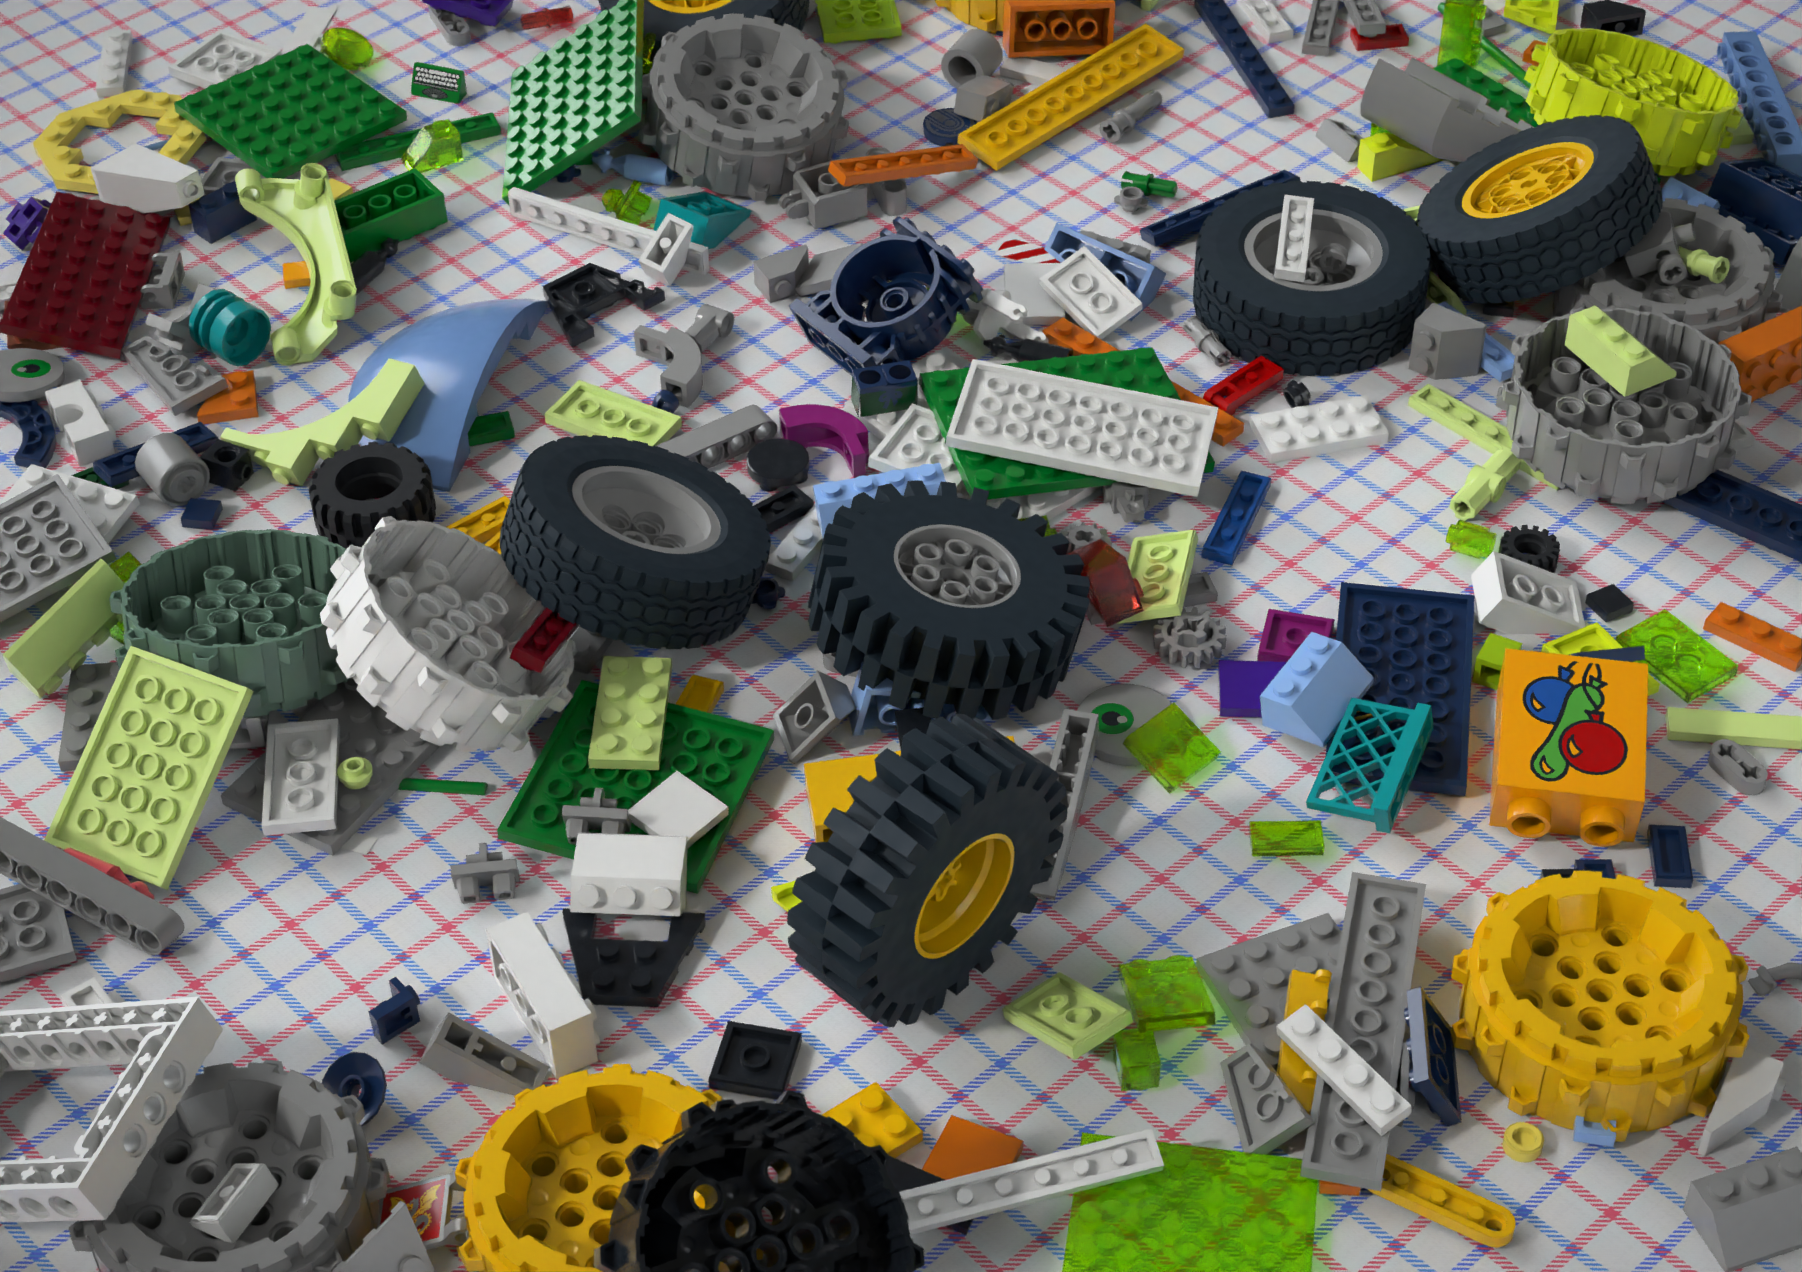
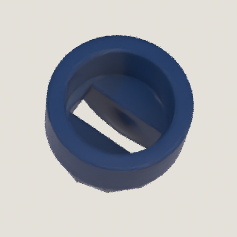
M661 390L654 397L652 406L674 413L679 407V400L672 392Z

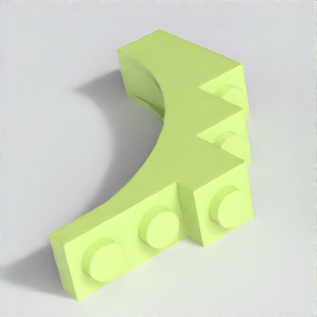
M388 358L378 375L360 394L340 409L322 419L299 428L270 434H248L225 428L220 438L222 441L249 449L251 461L256 462L262 467H269L272 477L276 481L285 485L291 483L302 486L319 458L322 460L328 457L333 458L335 452L342 449L344 451L349 450L351 446L357 445L363 435L372 440L378 438L390 442L425 383L415 365Z

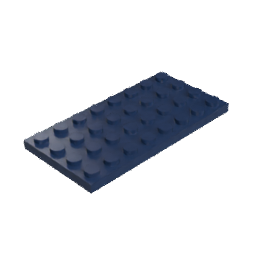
M1341 582L1336 640L1342 642L1374 677V683L1361 700L1375 702V698L1386 696L1389 705L1415 710L1417 703L1431 705L1433 731L1408 790L1465 796L1468 770L1475 595ZM1356 712L1354 719L1355 717L1366 715L1369 713ZM1374 717L1358 720L1356 722L1357 724H1360ZM1394 719L1386 724L1393 731L1405 726L1407 721ZM1380 726L1364 732L1368 740L1385 734ZM1336 732L1326 744L1325 757L1327 755V752L1330 748V745L1334 739ZM1357 735L1343 741V746L1346 750L1362 744ZM1389 742L1375 748V750L1382 757L1394 752L1395 747ZM1369 752L1352 758L1358 767L1374 760ZM1346 761L1333 766L1331 769L1335 776L1351 770ZM1378 768L1364 774L1369 783L1383 778L1384 773ZM1358 778L1346 782L1362 785Z

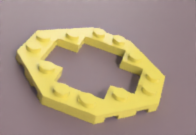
M137 89L59 113L33 142V146L57 189L98 194L91 167L78 165L83 159L81 149L67 147L86 125L110 128L122 114L160 118L155 124L157 133L173 136L158 153L185 165L206 141V136L204 132L175 112L174 102L182 99L180 95L168 94L166 92H147Z

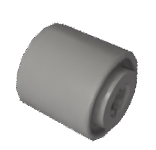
M971 29L964 33L944 54L941 60L943 75L950 85L956 89L980 75L991 76L1003 60V51L1000 43L993 35L985 30Z
M162 433L153 436L143 444L137 453L135 460L136 471L157 496L170 506L187 505L190 498H199L208 486L210 479L209 468L181 436L174 433Z

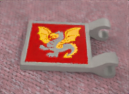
M456 1169L445 1175L387 1189L386 1197L379 1199L378 1227L392 1214L390 1211L402 1201L407 1205L426 1250L444 1245L462 1246L469 1238L465 1217H457L450 1221L453 1191H466L465 1188L456 1182Z

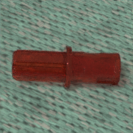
M569 5L555 9L545 7L542 11L522 14L520 22L525 30L545 26L549 29L552 25L573 22V12Z

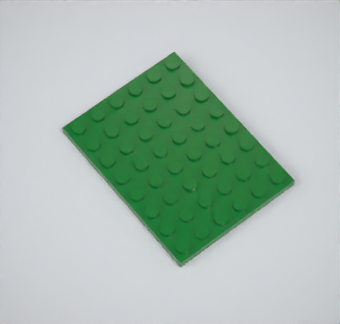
M619 0L617 5L609 10L601 11L596 19L588 24L580 25L575 33L567 38H561L555 43L554 47L546 52H540L534 57L533 61L525 66H519L512 73L502 199L508 205V191L512 187L532 192L642 121L644 0Z
M1152 347L1002 364L1181 400ZM970 367L944 371L937 370L920 373L919 385L930 409L934 413L936 423L945 439V443ZM948 447L970 498L974 487L989 491L987 500L1112 485V483L1117 482L1111 479L1087 476L1081 473ZM1209 451L1204 473L1214 471L1215 461Z

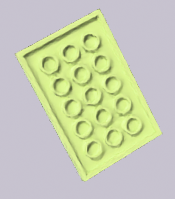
M130 645L44 841L61 849L72 848L116 865L125 874L168 890L254 691Z

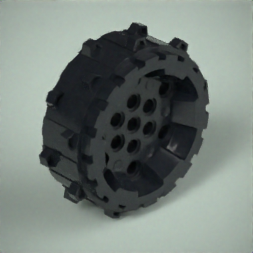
M790 1090L781 1094L776 1103L754 1101L736 1105L734 1100L730 1099L717 1101L709 1108L703 1102H700L681 1113L682 1131L663 1141L661 1147L656 1149L643 1144L635 1147L624 1160L630 1173L628 1178L630 1180L623 1184L612 1212L609 1224L611 1225L609 1241L594 1249V1267L602 1272H719L720 1261L727 1265L730 1272H913L924 1266V1248L915 1244L913 1239H911L907 1221L909 1218L898 1189H895L887 1174V1167L890 1161L889 1155L881 1145L866 1147L847 1127L831 1117L826 1118L808 1108L804 1094ZM768 1166L776 1171L778 1175L777 1183L773 1182L769 1177ZM695 1191L704 1197V1209L698 1207L695 1203ZM763 1207L770 1211L772 1224L764 1220L762 1215ZM726 1220H729L735 1226V1238L727 1233L725 1228ZM829 1224L832 1228L835 1238L830 1233ZM794 1235L802 1242V1253L794 1247ZM757 1248L766 1255L767 1263L765 1267L757 1260Z

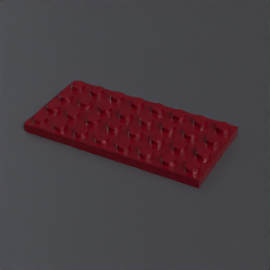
M56 192L0 320V333L120 359L122 348L125 347L141 300L145 294L141 292L142 286L149 283L153 267L156 264V261H152V256L160 253L170 227L171 218L157 213L142 214L127 206H117L104 203L101 200L78 197L71 193Z

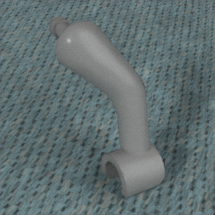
M1786 963L1770 969L1760 966L1756 970L1759 976L1749 979L1748 982L1758 996H1765L1776 988L1777 980L1789 978L1802 980V964Z

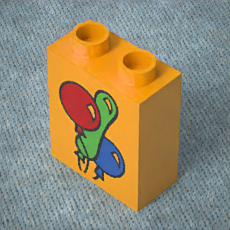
M1505 648L1497 689L1489 826L1506 827L1514 835L1524 838H1537L1547 833L1580 836L1586 843L1599 847L1613 846L1621 841L1634 843L1645 804L1648 664Z

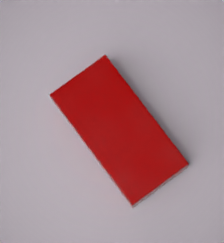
M1402 24L1386 25L1385 33L1377 34L1374 37L1359 35L1356 28L1351 29L1350 38L1357 51L1405 47L1409 44V37Z

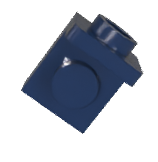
M397 977L389 980L392 997L368 1011L373 1034L382 1045L420 1022L417 1008L420 1004V999L416 991L410 985L404 986Z

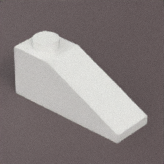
M1748 1048L1745 1049L1741 1058H1733L1704 1128L1698 1154L1706 1156L1766 1115L1772 1100L1780 1102L1787 1083L1786 1079L1780 1078L1785 1062Z

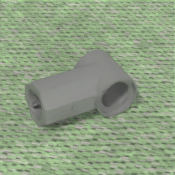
M703 304L696 314L695 322L685 333L697 343L700 352L703 353L718 336L726 338L730 334L734 325V314L708 304Z

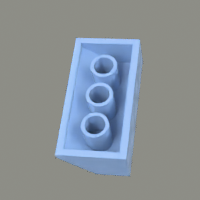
M923 464L918 467L890 470L879 474L861 475L856 478L828 481L823 484L813 485L816 514L822 538H824L828 523H833L834 515L838 508L842 505L851 508L853 497L862 492L875 499L878 486L891 483L904 496L908 481H923L929 495H937L940 482H946L941 464Z

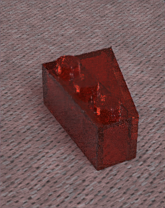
M1098 539L1066 554H1079L1084 563L1081 576H1087L1090 580L1087 598L1090 599L1089 603L1107 627L1144 611L1140 601V597L1144 596L1143 590L1138 580L1132 578L1126 557L1113 547Z

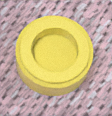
M1513 1123L1505 1130L1502 1142L1503 1150L1515 1161L1532 1162L1542 1153L1544 1136L1536 1126L1530 1123Z

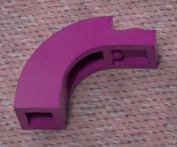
M804 404L779 409L780 433L783 439L796 441L805 448L825 447L832 449L843 456L853 478L866 475V464L869 462L868 430L859 419L844 410L826 405Z

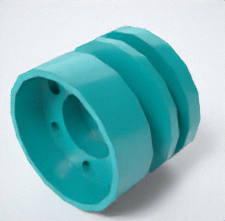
M225 289L212 290L205 294L194 306L188 326L190 336L197 345L234 366L247 365L257 359L264 351L271 332L269 317L263 310L251 303L245 302L241 297Z

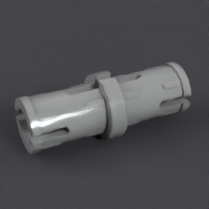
M1198 316L1188 318L1185 321L1186 325H1183V329L1194 339L1196 347L1201 352H1205L1216 366L1227 364L1230 360L1231 352L1219 341L1218 334L1214 330H1209Z

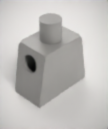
M1670 212L1659 213L1656 223L1653 224L1647 235H1643V239L1625 253L1632 278L1657 270V262L1665 255H1680L1679 244L1696 240L1693 224L1688 223L1675 227Z

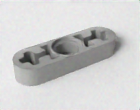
M428 4L430 18L450 45L463 46L470 42V29L464 18L458 17L453 12L444 9H434Z

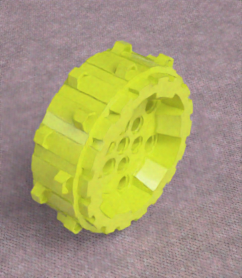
M1591 28L1555 30L1549 36L1546 45H1535L1532 60L1538 62L1539 65L1538 67L1533 65L1528 67L1524 77L1526 81L1531 83L1526 102L1531 106V114H1535L1534 120L1539 125L1565 118L1589 117L1590 115L1612 116L1623 119L1633 125L1639 133L1653 169L1658 175L1675 176L1676 173L1690 175L1694 174L1696 170H1702L1704 166L1713 165L1719 148L1729 149L1733 140V133L1727 131L1728 127L1737 129L1744 114L1736 110L1738 91L1709 67L1660 44L1613 31Z

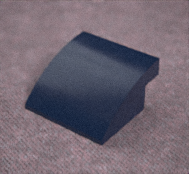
M1762 157L1721 162L1709 192L1705 195L1719 202V215L1725 218L1730 215L1746 225L1745 231L1748 234L1754 232L1764 244L1763 247H1769L1774 253V262L1780 265L1787 264L1794 247L1802 236V177Z

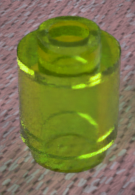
M1459 520L1456 525H1450L1446 536V543L1450 544V551L1477 559L1487 558L1493 552L1497 534L1490 532V528Z

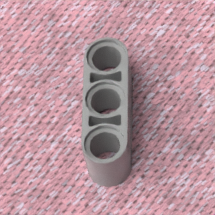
M875 147L869 149L866 152V156L888 154L890 151L885 148ZM904 178L895 181L887 180L869 183L883 213L890 216H898L906 212L907 188Z

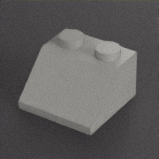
M1432 303L1415 320L1408 369L1434 380L1477 376L1480 373L1487 324Z

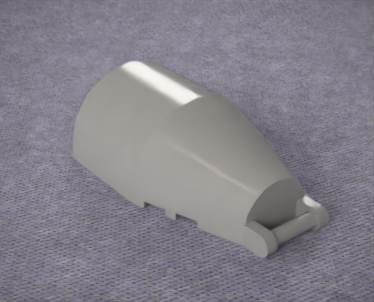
M1411 58L1405 71L1382 59H1378L1365 87L1360 105L1361 116L1435 158L1465 162L1468 157L1482 151L1483 148L1495 142L1497 143L1512 134L1515 135L1525 129L1534 128V126L1521 119L1519 123H1516L1507 117L1510 113L1508 110L1500 108L1498 112L1488 105L1490 99L1414 58Z

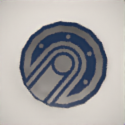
M954 108L938 109L925 117L923 133L926 139L936 145L946 146V143L959 145L957 143L958 134L977 124V121L955 114Z

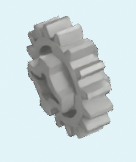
M1183 607L1181 616L1158 618V625H1154V649H1159V656L1161 658L1169 656V664L1180 661L1182 668H1186L1188 663H1193L1196 668H1200L1201 661L1210 665L1213 662V657L1220 658L1222 656V649L1226 647V627L1220 625L1219 617L1211 619L1210 611L1208 610L1200 614L1197 607H1193L1191 612H1186Z

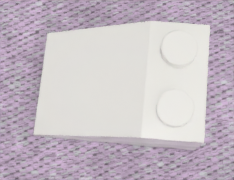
M1493 551L1471 575L1479 624L1507 634H1569L1585 627L1576 581Z

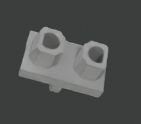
M596 787L593 798L581 797L580 806L563 805L562 817L566 825L569 844L576 845L578 833H589V829L602 830L601 833L625 834V832H630L631 819L628 817V809L617 808V799L605 798L604 788Z
M479 843V854L466 855V864L450 865L455 889L458 890L461 903L463 904L480 901L479 886L493 885L495 899H513L516 882H520L517 860H503L502 852L488 853L487 843Z

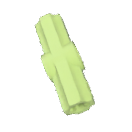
M1505 447L1502 450H1497L1483 466L1475 465L1470 470L1465 485L1450 501V509L1453 510L1455 516L1466 521L1469 518H1474L1489 501L1496 503L1502 496L1506 483L1520 469L1521 459H1518L1511 452L1510 448Z

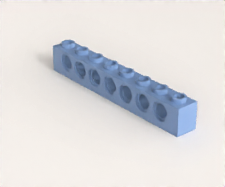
M1756 31L1724 32L1722 43H1719L1717 47V57L1723 63V70L1730 79V85L1738 91V104L1741 105L1744 117L1753 131L1758 151H1761L1764 159L1802 177V132Z

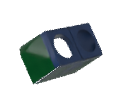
M910 360L852 369L851 400L857 416H859V402L860 417L907 410L912 403L918 404V380Z

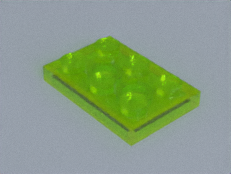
M1666 609L1616 636V641L1623 648L1644 646L1645 660L1637 662L1648 664V672L1686 703L1721 685L1737 674V664Z
M1174 955L1163 960L1148 961L1136 959L1130 963L1118 964L1119 979L1139 1033L1215 1025L1214 1007L1192 957Z

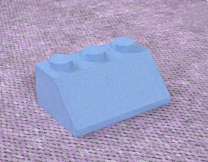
M1311 632L1260 695L1262 725L1324 748L1337 731L1351 698L1361 699L1374 683V677L1342 642Z

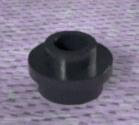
M1292 380L1287 384V388L1283 389V395L1291 408L1309 405L1308 399L1311 395L1308 388L1302 382L1297 383Z

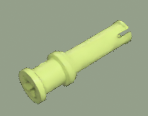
M1679 246L1680 256L1683 258L1684 264L1691 275L1709 277L1711 282L1717 284L1726 278L1730 268L1728 258L1722 256L1716 258L1710 256L1703 249L1692 251Z

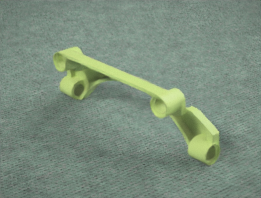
M308 163L301 168V178L297 180L261 179L258 171L249 168L243 169L235 176L241 205L248 212L273 225L296 246L307 265L310 276L309 292L302 307L288 323L270 334L275 360L277 363L287 366L296 363L312 362L337 335L338 325L336 320H346L353 317L356 304L357 288L327 170L318 163Z

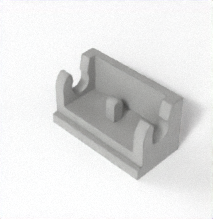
M174 250L173 253H156L152 256V261H163L165 266L153 267L149 283L142 286L141 292L145 293L144 298L141 300L142 309H174L185 276L180 250Z

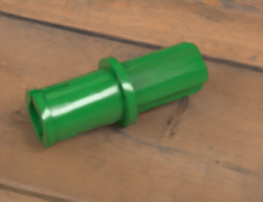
M1125 171L1122 179L1133 181L1132 183L1121 181L1122 189L1125 187H1137L1142 190L1145 196L1153 194L1173 198L1178 190L1175 181L1156 178L1153 174L1145 176Z

